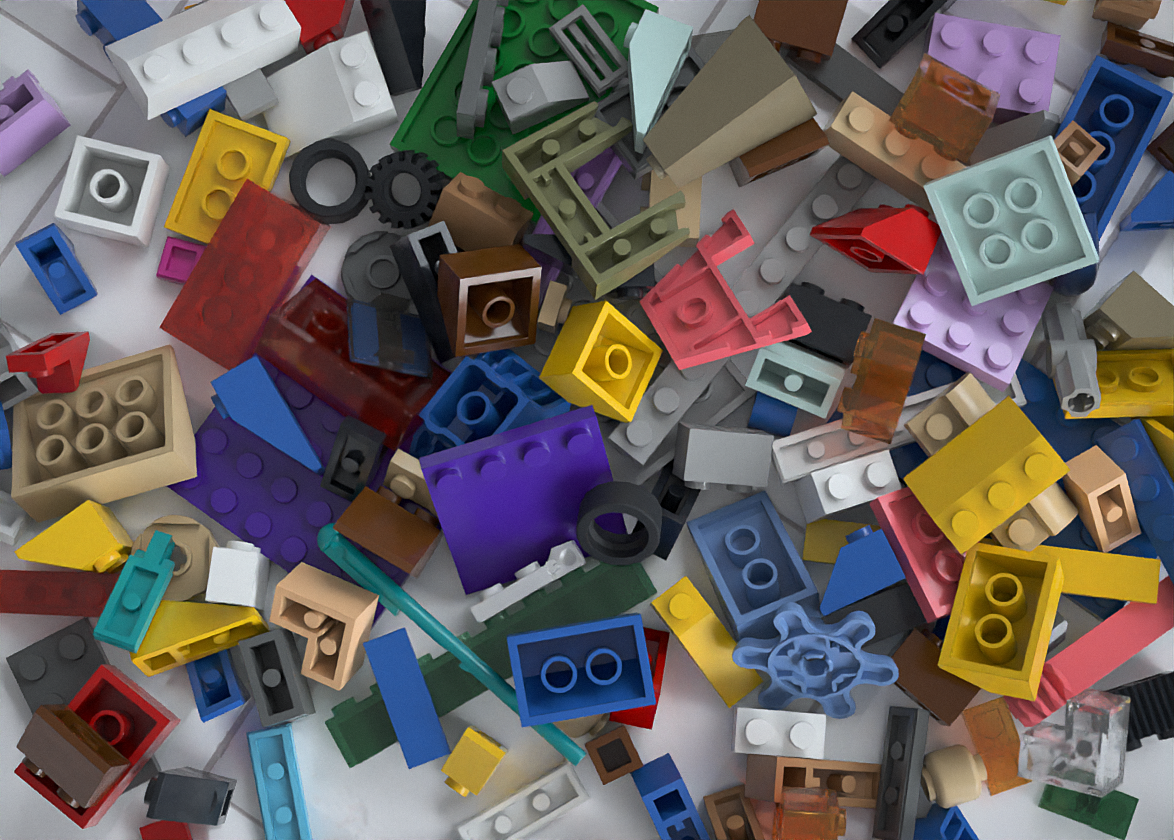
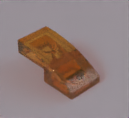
M1004 696L965 709L961 713L975 751L984 762L987 771V780H984L990 796L1032 782L1027 759L1012 715L1008 709L1009 707L1003 698Z

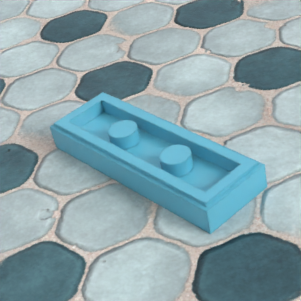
M291 723L246 732L265 839L313 840Z

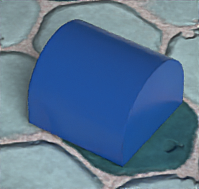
M757 391L747 428L760 429L780 438L790 436L798 407Z

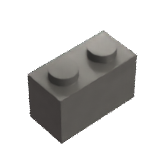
M279 628L238 642L262 727L277 726L316 713L306 677L301 674L302 663L292 631Z

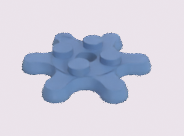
M787 602L782 604L774 615L773 622L780 632L779 636L767 640L743 638L737 643L732 653L733 661L738 666L746 669H759L770 675L771 679L764 683L758 693L759 704L768 710H782L795 699L811 698L820 702L828 716L836 719H845L852 716L856 710L855 701L850 693L853 687L864 683L887 686L893 684L899 677L898 668L891 657L868 653L861 649V646L875 635V625L871 617L863 611L851 612L838 623L825 624L818 617H807L801 605ZM810 658H820V659L812 660V661H807V660H806V659H810Z

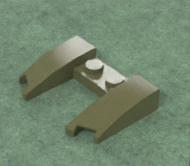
M593 101L502 150V168L525 200L530 198L572 257V268L596 300L662 258L689 238L690 231L689 228L678 230L676 210L685 208L686 203L685 195L682 191L675 193L611 230L606 225L570 173L632 131L633 124L623 116L614 127L594 117L599 104Z

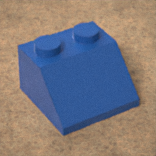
M870 525L845 536L848 545L840 548L820 605L823 617L906 578L882 529L873 532Z

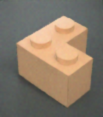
M301 562L276 585L269 622L308 638L301 674L340 691L363 666L366 655L363 643L369 641L379 595Z

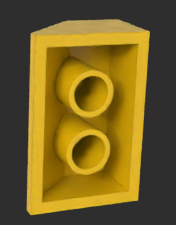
M1008 395L907 474L903 480L960 554H963L1067 474L1070 469Z
M976 543L969 548L938 662L939 668L990 693L1035 701L1064 581L1059 556L983 543Z

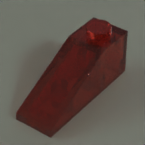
M0 570V613L99 619L120 575L69 571Z

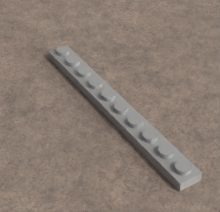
M839 156L731 288L749 318L774 305L822 247V242L809 235L812 227L849 213L877 178L844 156ZM732 356L682 370L678 369L672 359L642 396L632 421L629 423L621 422L608 437L607 441L641 468Z

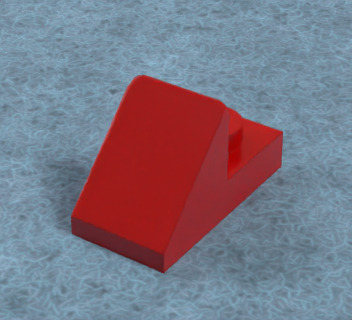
M89 331L51 333L6 355L9 373L27 372L29 378H36L38 390L42 394L71 393L76 391L79 386L90 342Z

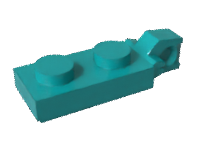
M155 530L146 551L137 549L134 556L129 555L93 631V636L96 640L137 653L173 576L172 572L175 562L169 560L175 547L172 535Z

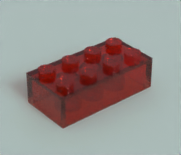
M246 179L159 328L230 371L250 359L262 343L331 226L260 182Z

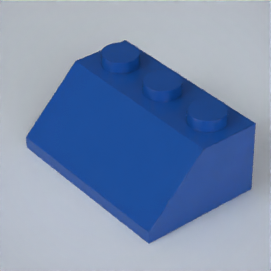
M638 612L507 635L522 728L656 704L642 617Z

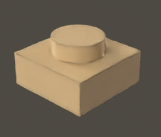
M550 280L537 321L538 329L555 334L558 323H565L573 300L566 298L567 285Z

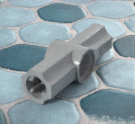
M1055 303L1050 310L1044 311L1042 321L1044 336L1047 342V376L1049 379H1055L1061 409L1068 411L1071 417H1087L1091 411L1100 408L1101 392L1096 377L1097 352L1094 339H1087L1080 310L1073 308L1071 303Z

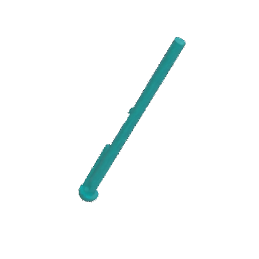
M335 523L326 524L320 529L317 543L322 552L364 589L379 595L378 601L395 617L402 611L436 643L457 657L462 662L458 665L462 670L470 672L520 717L516 691L509 683L341 533L334 530L333 526ZM546 723L530 726L575 767L586 756L587 753L555 724Z

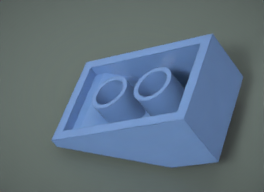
M765 490L686 522L719 604L737 642L743 638L767 640L780 635V632L774 626V615L778 608L787 602L801 605L807 617L821 618L819 592Z

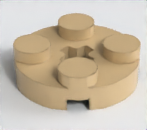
M168 515L153 521L152 525L147 527L142 534L140 533L134 541L131 555L134 556L137 549L146 551L155 530L172 535L175 547H180L181 554L187 555V561L180 565V570L172 572L173 576L162 600L185 602L194 599L200 594H204L207 591L213 547H219L212 531L195 519L182 515Z

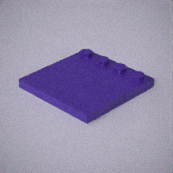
M592 405L419 458L423 476L465 595L490 588L498 583L504 584L516 580L515 573L537 561L540 567L544 566L549 559L551 548L572 540L575 541L584 558L591 557V555L583 550L577 540L576 524L579 506L585 494L599 484L614 481ZM610 512L594 519L595 523L604 530L615 534H628L622 513Z

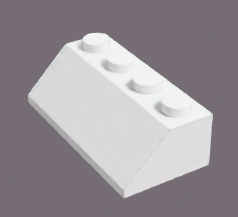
M209 0L105 46V51L147 120H150L241 78L258 68L267 66L297 52L301 26L284 0Z

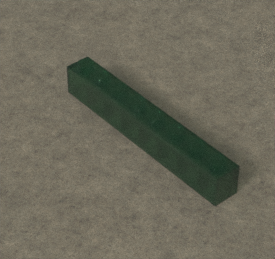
M599 561L600 565L586 573L582 566L566 574L559 579L563 586L549 594L542 588L522 600L525 608L509 616L505 609L483 622L487 629L474 637H471L469 632L466 631L457 636V638L506 681L513 677L507 643L508 634L618 616L656 595L657 590L641 562L630 565H611ZM449 651L433 659L430 653L418 658L439 718L489 690L470 672L462 670L458 666L462 662ZM377 682L369 687L372 695L358 703L354 696L330 709L334 717L325 721L349 768L356 767L399 742Z

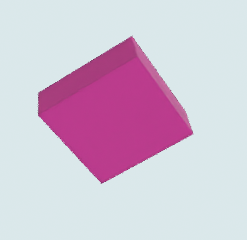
M167 236L156 277L160 280L199 289L211 249L208 246Z

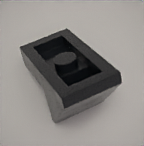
M347 415L340 424L320 486L353 502L365 486L369 488L386 456L388 446L384 442L387 434Z

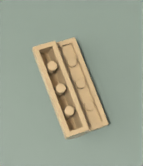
M967 372L903 425L927 456L930 457L996 404L971 372ZM1055 482L991 531L989 535L998 546L1032 551L1049 536H1056L1076 517L1078 509L1058 483Z

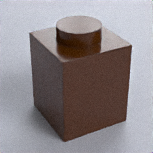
M624 724L584 743L603 786L644 766Z

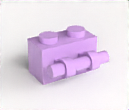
M29 69L17 78L11 76L2 83L4 88L0 91V173L4 177L71 126L54 99L38 84V79Z

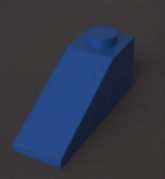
M256 355L210 382L217 393L211 396V400L223 419L230 416L240 426L317 475L321 476L324 474L326 468L264 363Z
M669 753L630 772L661 840H711Z

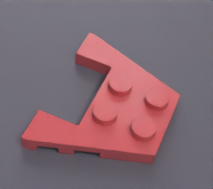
M734 209L721 219L723 225L711 237L706 234L696 244L698 250L682 266L676 264L639 301L679 370L805 336L812 332L790 295L752 318H749L717 268L721 263L755 244Z

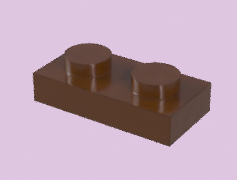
M1107 22L1101 36L1100 54L1106 55L1110 61L1119 65H1128L1130 63L1145 68L1150 74L1159 78H1168L1169 76L1174 78L1173 42Z

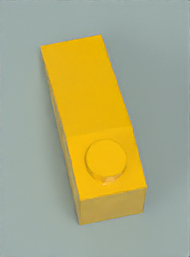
M687 576L683 577L650 603L652 609L728 708L732 707L764 682L755 669H746L735 664L732 653L737 645Z
M162 600L137 653L130 651L129 653L131 661L147 677H151L239 645V641L270 632V628L254 607Z

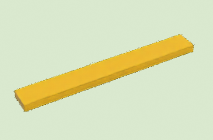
M822 519L806 524L802 560L835 565L840 548L848 545L845 536L870 525L873 532L881 529L880 525ZM982 538L980 540V543L998 546L993 539ZM1038 545L1031 551L1059 556L1064 575L1061 593L1157 604L1160 559Z

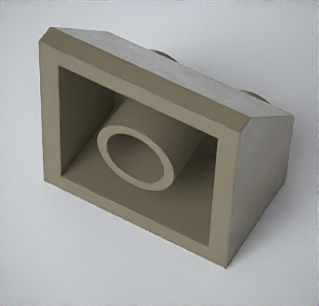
M1134 270L1111 287L1082 319L1087 339H1094L1096 348L1101 350L1104 348L1107 351L1174 348V306Z

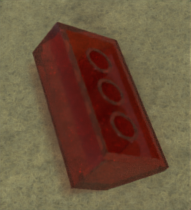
M315 278L270 315L254 352L340 412L344 417L349 415L387 434L384 445L395 452L421 424L423 419L419 416V413L449 378L451 373L427 356L426 375L404 371L400 337L395 333H384L381 330L382 324L376 320L378 364L355 359L353 357L350 307L355 305ZM383 327V329H384L385 331H387V332H392V331H390L389 329H387L386 327ZM381 333L395 336V338L384 336V342L393 343L396 346L382 343L381 336L383 335ZM383 346L393 347L397 352L396 355L390 356L385 354L382 350ZM385 348L387 353H394L393 349ZM393 357L397 360L398 366L385 364L383 361L388 362V358Z

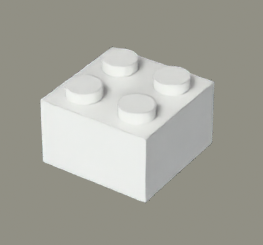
M77 135L54 217L68 229L148 248L171 168L158 154Z

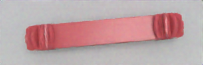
M1169 575L1158 584L1157 604L1130 602L1045 662L1035 701L1004 695L1003 698L1009 706L1008 709L1015 719L1018 718L1024 727H1034L1174 627V584Z

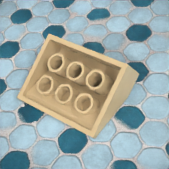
M170 344L82 370L79 386L74 392L48 394L37 392L13 406L11 498L37 523L67 515L87 500L105 504L197 477L195 437L175 351Z

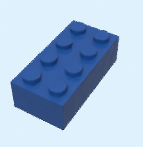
M1096 55L1083 72L1060 117L1061 124L1053 136V141L1073 120L1106 148L1072 186L1081 212L1096 211L1100 241L1174 93Z

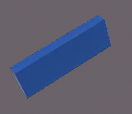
M404 627L364 642L363 646L408 769L452 753L406 628Z

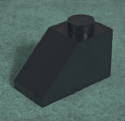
M674 460L665 465L651 492L657 498L662 508L660 543L653 555L665 561L701 489L686 487L685 481L672 473ZM637 520L632 533L640 531L645 525Z

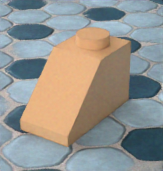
M1097 445L1065 462L1070 469L1062 477L1067 496L1078 509L1079 517L1102 553H1108L1141 534L1126 473Z

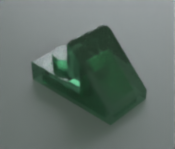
M1052 766L1038 807L1120 840H1125L1139 799L1107 787L1106 784Z

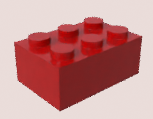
M101 664L68 704L69 708L132 763L98 804L88 808H83L81 805L78 808H74L57 794L56 790L59 785L48 775H45L43 778L39 777L28 769L23 762L14 770L16 775L82 829L98 824L181 721V719L115 665Z

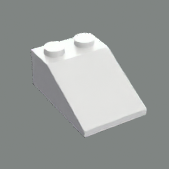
M367 31L329 43L266 78L278 97L279 102L263 111L270 132L284 136L291 141L283 163L295 159L303 148L316 141L334 139L345 142L399 123L394 104Z

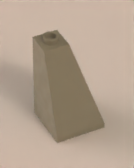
M750 15L739 23L643 139L652 152L646 158L652 169L661 180L668 175L677 188L817 115L796 75Z

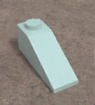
M645 9L639 24L631 23L624 40V47L629 48L627 66L634 148L636 152L643 154L647 146L643 139L654 127L661 115L689 53L693 34L692 26Z

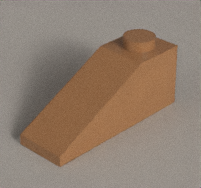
M748 754L744 797L777 803L876 808L882 764Z

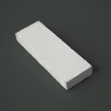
M566 761L457 825L455 830L461 840H522L590 800V797L569 761Z

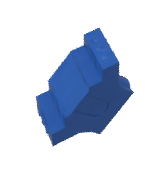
M509 348L479 353L474 360L466 355L419 413L424 423L413 435L409 455L419 460V458L561 415L570 411L572 403L567 402L539 379L541 373Z

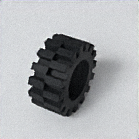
M415 150L398 151L379 159V163L373 165L369 170L372 175L366 178L364 185L370 186V191L364 194L366 200H372L373 206L369 207L371 213L378 212L381 215L378 220L383 224L391 223L390 228L394 229L404 227V230L412 229L431 220L442 190L446 187L442 186V180L446 179L444 172L438 173L436 167L439 164L435 159L429 161L427 159L428 154L423 152L415 153ZM400 173L410 174L419 182L421 193L414 205H403L393 196L392 183Z

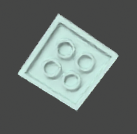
M1051 135L926 182L923 186L971 306L1097 263L1099 260Z

